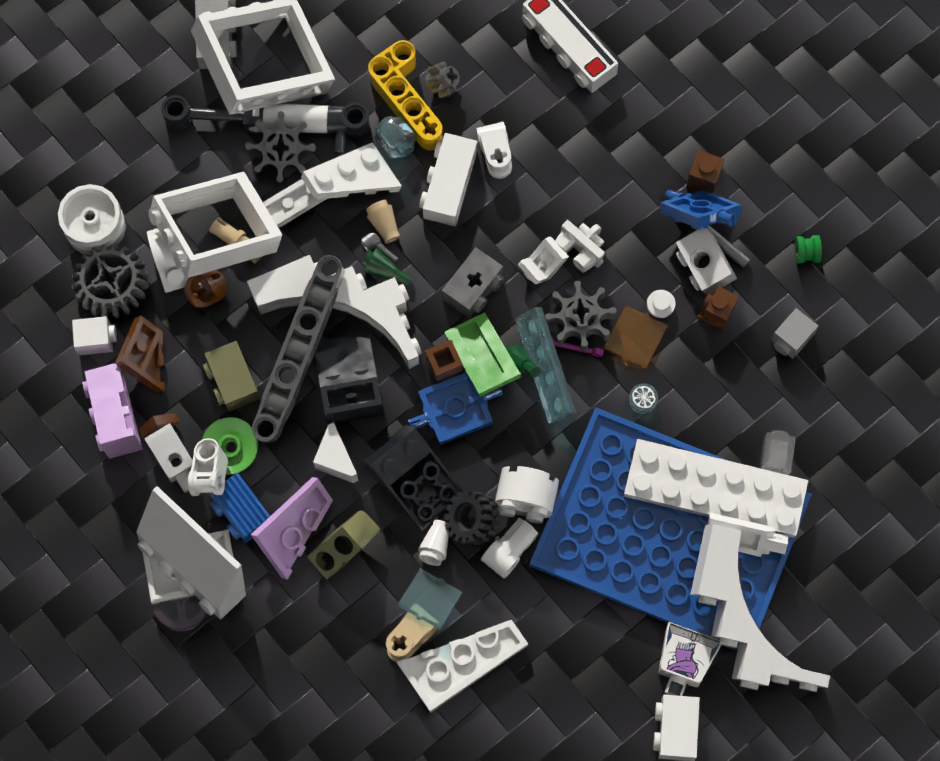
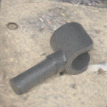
M369 233L361 239V244L367 252L377 248L393 263L397 261L398 257L384 247L377 234Z

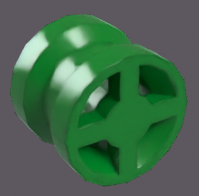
M812 235L811 238L795 237V258L797 264H804L806 261L821 263L822 247L819 235Z

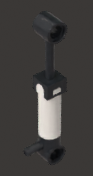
M172 95L167 97L161 106L166 125L174 131L187 129L192 119L242 121L245 133L252 135H263L262 130L255 126L256 120H261L266 128H274L279 122L278 112L283 111L285 115L283 124L289 129H295L301 121H305L307 127L300 132L335 134L334 153L337 155L345 154L346 135L350 138L359 139L366 136L370 129L368 110L364 105L356 102L346 106L277 104L229 115L228 110L191 108V105H188L185 98L179 95ZM176 110L183 111L179 116H171L172 112ZM356 117L362 119V121L358 124H352L349 122L351 119Z

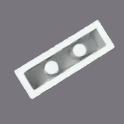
M445 133L443 141L437 142L434 158H437L435 167L431 166L427 176V183H430L428 192L423 191L419 208L423 209L424 219L456 227L478 152L476 140Z

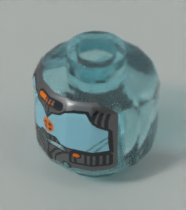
M389 116L377 125L375 141L389 157H406L414 150L413 144L416 140V133L404 119Z

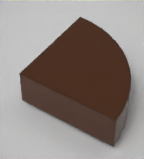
M176 413L157 415L150 418L139 428L142 438H146L169 423L173 428L180 421Z

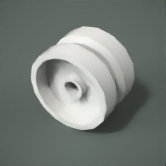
M92 184L78 186L68 192L60 203L58 210L59 225L71 246L80 253L92 256L91 248H95L97 252L102 251L101 246L103 244L107 246L108 250H111L114 243L118 245L123 239L126 229L124 214L112 192L104 187Z

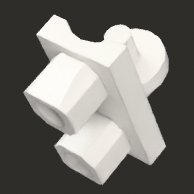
M567 220L562 225L561 233L555 242L566 254L573 247L580 252L573 259L575 266L584 273L593 266L598 268L603 263L602 258L605 252L599 247L602 246L604 241L598 236L601 232V227L596 224L589 228L583 223L577 228Z

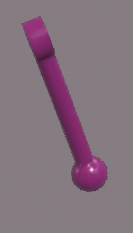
M548 337L545 340V345L549 348L557 346L582 352L579 345L564 342L560 346L553 337ZM588 348L584 353L602 357L604 350Z

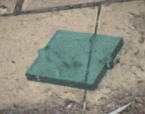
M420 569L398 603V606L415 615L417 620L422 619L432 626L441 629L460 598L462 591L445 583L443 578L438 579Z

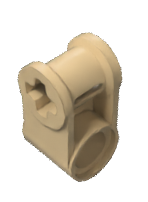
M417 605L413 606L386 639L387 653L390 659L398 662L411 658L419 647L433 635L439 624ZM403 642L405 643L404 651L400 648L395 651V643L399 645Z

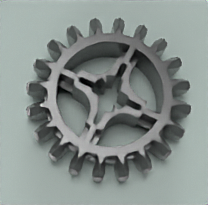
M115 243L112 245L111 250H108L107 246L103 244L101 246L102 251L97 252L95 248H91V257L82 254L84 264L76 263L75 265L78 273L72 274V279L76 282L72 284V289L74 292H77L75 298L78 302H82L84 310L91 309V313L94 316L101 312L102 317L106 316L107 318L110 312H112L114 317L118 319L119 311L123 310L125 314L129 315L130 310L128 307L130 305L138 308L139 303L136 298L145 299L146 295L142 290L149 287L148 282L145 281L149 275L146 270H143L145 264L142 260H138L139 256L136 252L129 254V248L126 246L119 251V247ZM110 263L121 264L116 268L107 266ZM97 269H99L98 276L94 280H92V284L89 285L91 276ZM105 273H107L109 277L112 278V280L114 281L113 284L116 289H113L111 284L107 282L108 279ZM132 277L129 288L122 294L123 285L129 282L128 279ZM107 294L113 296L114 299H100L95 296L99 295L101 297Z

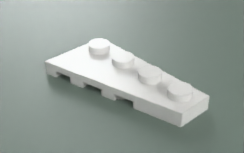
M509 620L461 640L452 641L434 650L431 649L415 657L398 661L397 665L431 713L526 648L528 643L513 621Z

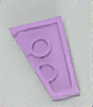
M312 477L251 534L283 579L288 580L292 573L291 567L298 556L301 557L306 548L304 544L311 532L316 531L333 501L318 478Z

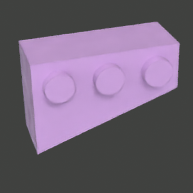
M114 363L85 371L86 381L82 382L86 398L91 400L92 408H89V413L93 425H96L98 434L96 435V441L99 451H104L108 458L111 459L143 450L123 370Z

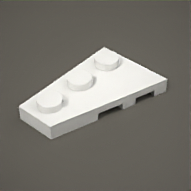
M373 143L303 171L301 176L315 199L347 197L350 193L361 192L369 195L383 190H389L390 193L399 192L402 187Z

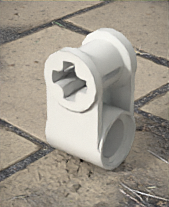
M504 122L476 128L488 172L494 178L507 177L512 171V161Z
M203 439L194 448L191 471L188 476V488L192 496L211 492L215 495H222L224 492L228 458L214 439Z

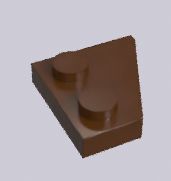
M142 316L135 318L115 362L118 367L156 394L165 389V382H161L160 367L164 366V355L162 353L163 331Z

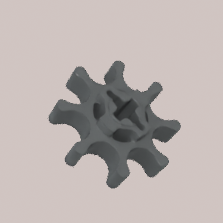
M283 111L278 112L279 122L274 128H266L261 120H256L255 126L262 130L263 138L258 143L246 142L245 144L247 150L255 148L263 154L262 161L254 166L255 172H260L266 164H272L278 169L276 177L278 182L283 181L282 171L287 165H295L300 173L303 174L306 168L298 162V154L303 150L315 151L316 149L315 144H302L298 140L299 132L307 127V123L301 121L298 127L289 129L283 124L285 116ZM275 133L270 140H267L271 134ZM279 134H282L284 145H289L288 148L283 149L281 159H279L277 148H272L273 145L278 144ZM286 134L291 135L294 140H290ZM267 152L271 153L275 158H270ZM291 153H294L289 159H286Z
M575 281L574 291L576 294L572 298H563L558 292L552 294L553 303L559 305L562 310L557 314H546L545 323L546 325L560 324L563 326L564 330L557 335L558 345H563L568 337L575 336L581 340V351L586 352L588 350L586 340L588 336L597 334L604 341L609 340L610 331L603 328L600 323L604 319H615L617 310L615 307L603 309L598 305V302L605 297V289L603 287H600L595 295L589 297L581 293V282ZM578 309L582 311L584 324L580 323Z

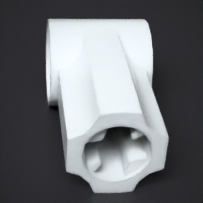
M518 518L500 541L496 540L488 548L481 560L504 579L520 561L519 557L536 539L538 532L528 522Z

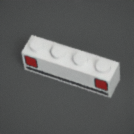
M527 0L523 3L522 20L525 25L531 30L535 29L539 34L542 44L547 49L552 48L557 54L559 63L564 68L569 67L575 74V80L582 88L586 87L593 93L617 75L618 62L562 0Z

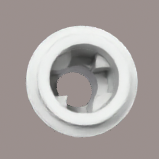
M434 520L433 525L418 548L421 561L438 566L441 565L442 560L446 559L449 530L445 527L447 522Z

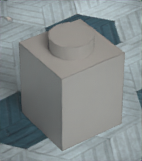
M796 308L774 332L771 341L779 353L794 358L815 335L818 325Z

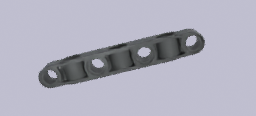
M326 255L319 259L313 275L305 288L260 401L259 409L253 422L252 432L255 438L263 443H274L280 437L335 304L345 271L340 260L333 255ZM329 263H334L338 266L337 273L330 277L325 276L323 273L324 267ZM307 316H314L317 320L316 326L311 330H305L302 327V322ZM293 369L295 371V379L291 383H283L281 380L283 371ZM271 422L274 427L272 435L262 437L260 434L261 425Z

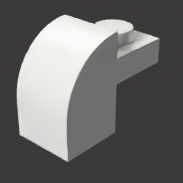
M158 228L147 231L150 248L165 293L185 287L188 278L185 277L181 268L179 269L176 266L173 254L169 247L163 244Z

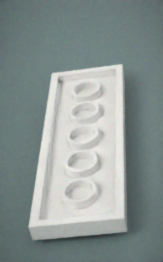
M637 439L624 497L706 517L713 513L766 525L775 529L776 533L795 538L808 480Z

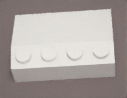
M158 486L152 490L136 531L139 540L137 545L146 556L150 557L153 555L159 561L158 566L166 575L171 576L173 574L180 581L178 584L187 595L191 596L194 594L200 600L199 605L207 614L211 616L214 613L221 620L246 596L241 564Z

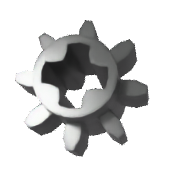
M443 61L427 69L429 74L426 76L425 83L431 93H438L439 98H443L457 91L456 86L459 83V74L454 67H447L446 62Z

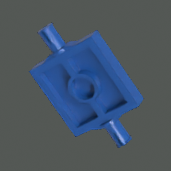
M670 189L665 193L667 201L661 202L662 214L671 217L673 221L686 223L696 230L706 229L708 225L715 223H725L732 227L738 221L737 216L741 215V204L705 190L685 194Z
M465 372L418 391L423 404L424 414L410 420L408 419L411 427L416 429L429 425L434 431L439 445L492 425L493 420L487 409V401L502 396L503 393L498 388L480 397Z

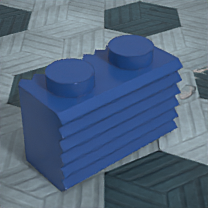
M238 473L225 480V489L222 495H215L213 492L209 493L213 499L209 504L218 517L224 515L230 523L226 527L235 540L241 537L245 544L253 538L251 534L270 517Z

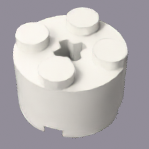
M510 466L502 468L495 499L500 515L506 517H514L515 514L525 516L526 521L536 524H542L544 518L552 516L559 480L556 477L551 481L549 480V473L529 467L517 466L516 472H509Z

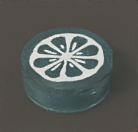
M642 383L632 388L629 395V404L634 411L641 414L649 413L657 405L658 394L653 386Z

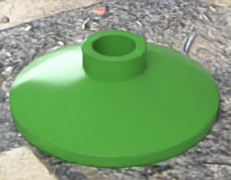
M228 417L217 420L208 427L203 435L202 440L207 438L214 439L227 456L226 475H233L246 470L256 458L258 439L253 435L252 427L241 419ZM235 443L237 446L236 450L229 453L227 450L229 444Z

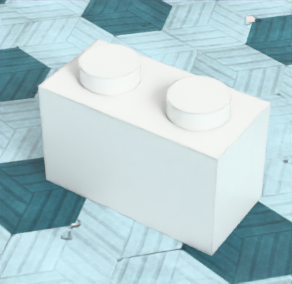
M663 695L661 703L656 702L655 720L660 721V733L654 732L653 750L659 751L658 759L695 761L697 757L700 697Z

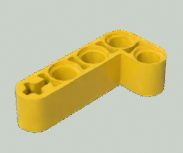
M405 40L398 41L369 62L370 82L396 116L404 119L416 133L415 138L420 146L426 150H435L437 142L443 141L442 124L405 79V76L411 73L416 66L413 44ZM400 55L409 56V58L406 60L398 59ZM378 70L387 71V73L382 76L375 74ZM395 90H401L404 92L400 96H394L391 94ZM412 110L420 112L417 116H409L407 113ZM425 124H426V130L429 132V133H427V134H425V126H424Z

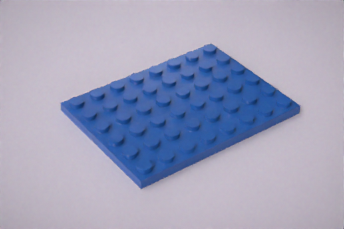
M595 407L554 504L552 516L549 517L529 566L666 623L671 622L711 637L718 602L716 606L698 602L699 597L690 595L705 525L708 524L709 517L624 497V492L637 439L719 459L723 458ZM808 492L805 494L799 526L812 495ZM788 537L785 554L770 551L769 554H762L759 557L738 552V572L743 598L758 629H760L795 538ZM738 643V645H737V648L728 647V646H724V647H727V648L732 649V650H734V651H738L739 643Z

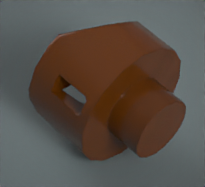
M218 270L189 277L184 288V294L195 307L210 306L224 298L226 294V279Z

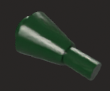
M377 248L374 252L368 250L361 263L365 267L364 273L387 279L395 277L396 281L407 287L412 279V276L397 269V266Z
M513 344L506 348L520 373H527L534 378L540 375L541 369L533 364L522 346Z

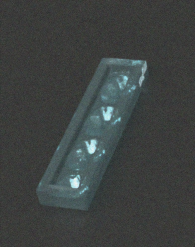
M534 307L517 317L515 321L526 353L533 364L541 369L540 375L534 378L548 423H558L576 413L543 309L542 307Z

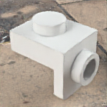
M548 237L542 241L529 258L521 260L518 266L523 270L527 279L534 284H539L550 280L569 256L552 237Z

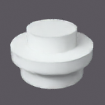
M657 290L649 295L647 309L650 314L657 318H665L673 313L675 299L671 293L665 290Z

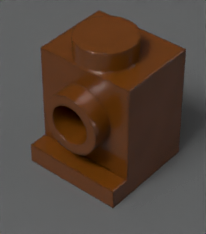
M718 286L715 294L709 292L698 318L723 331L736 308L739 296Z

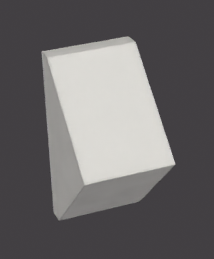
M331 423L326 429L313 461L316 470L352 483L357 482V473L334 423Z

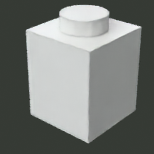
M106 316L72 320L74 348L79 356L113 352L112 342H117L115 325L110 324Z

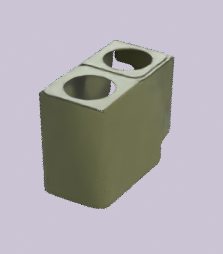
M358 511L331 533L307 557L320 573L328 579L340 571L359 551L380 533V528L364 511ZM343 535L351 540L353 550L350 554L343 555L335 549L334 540L336 537ZM323 552L329 553L334 559V567L331 570L327 571L325 569L327 563L322 559Z

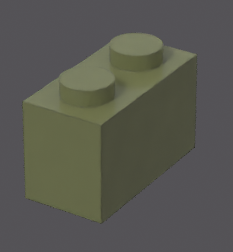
M237 341L205 353L208 363L203 364L209 380L214 378L216 380L218 388L213 391L219 405L225 404L228 412L260 399Z

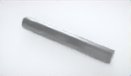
M708 225L721 250L742 268H745L750 259Z

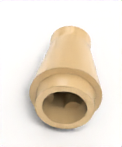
M386 200L376 202L366 209L368 213L367 219L381 235L385 244L395 241L400 237L392 205H388Z

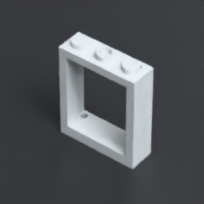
M245 172L153 196L151 208L148 211L151 223L157 226L161 233L163 244L169 247L176 266L179 269L181 268L186 278L275 253L278 250L282 233ZM233 198L256 237L193 255L171 215Z

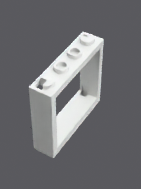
M273 0L266 3L255 2L240 8L229 7L224 11L204 12L198 15L191 29V33L229 115L327 94L335 80L297 0ZM285 18L312 74L240 89L214 31Z

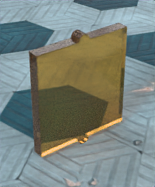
M626 305L604 349L621 357L623 362L628 360L646 369L668 325L650 317L649 313L643 314Z

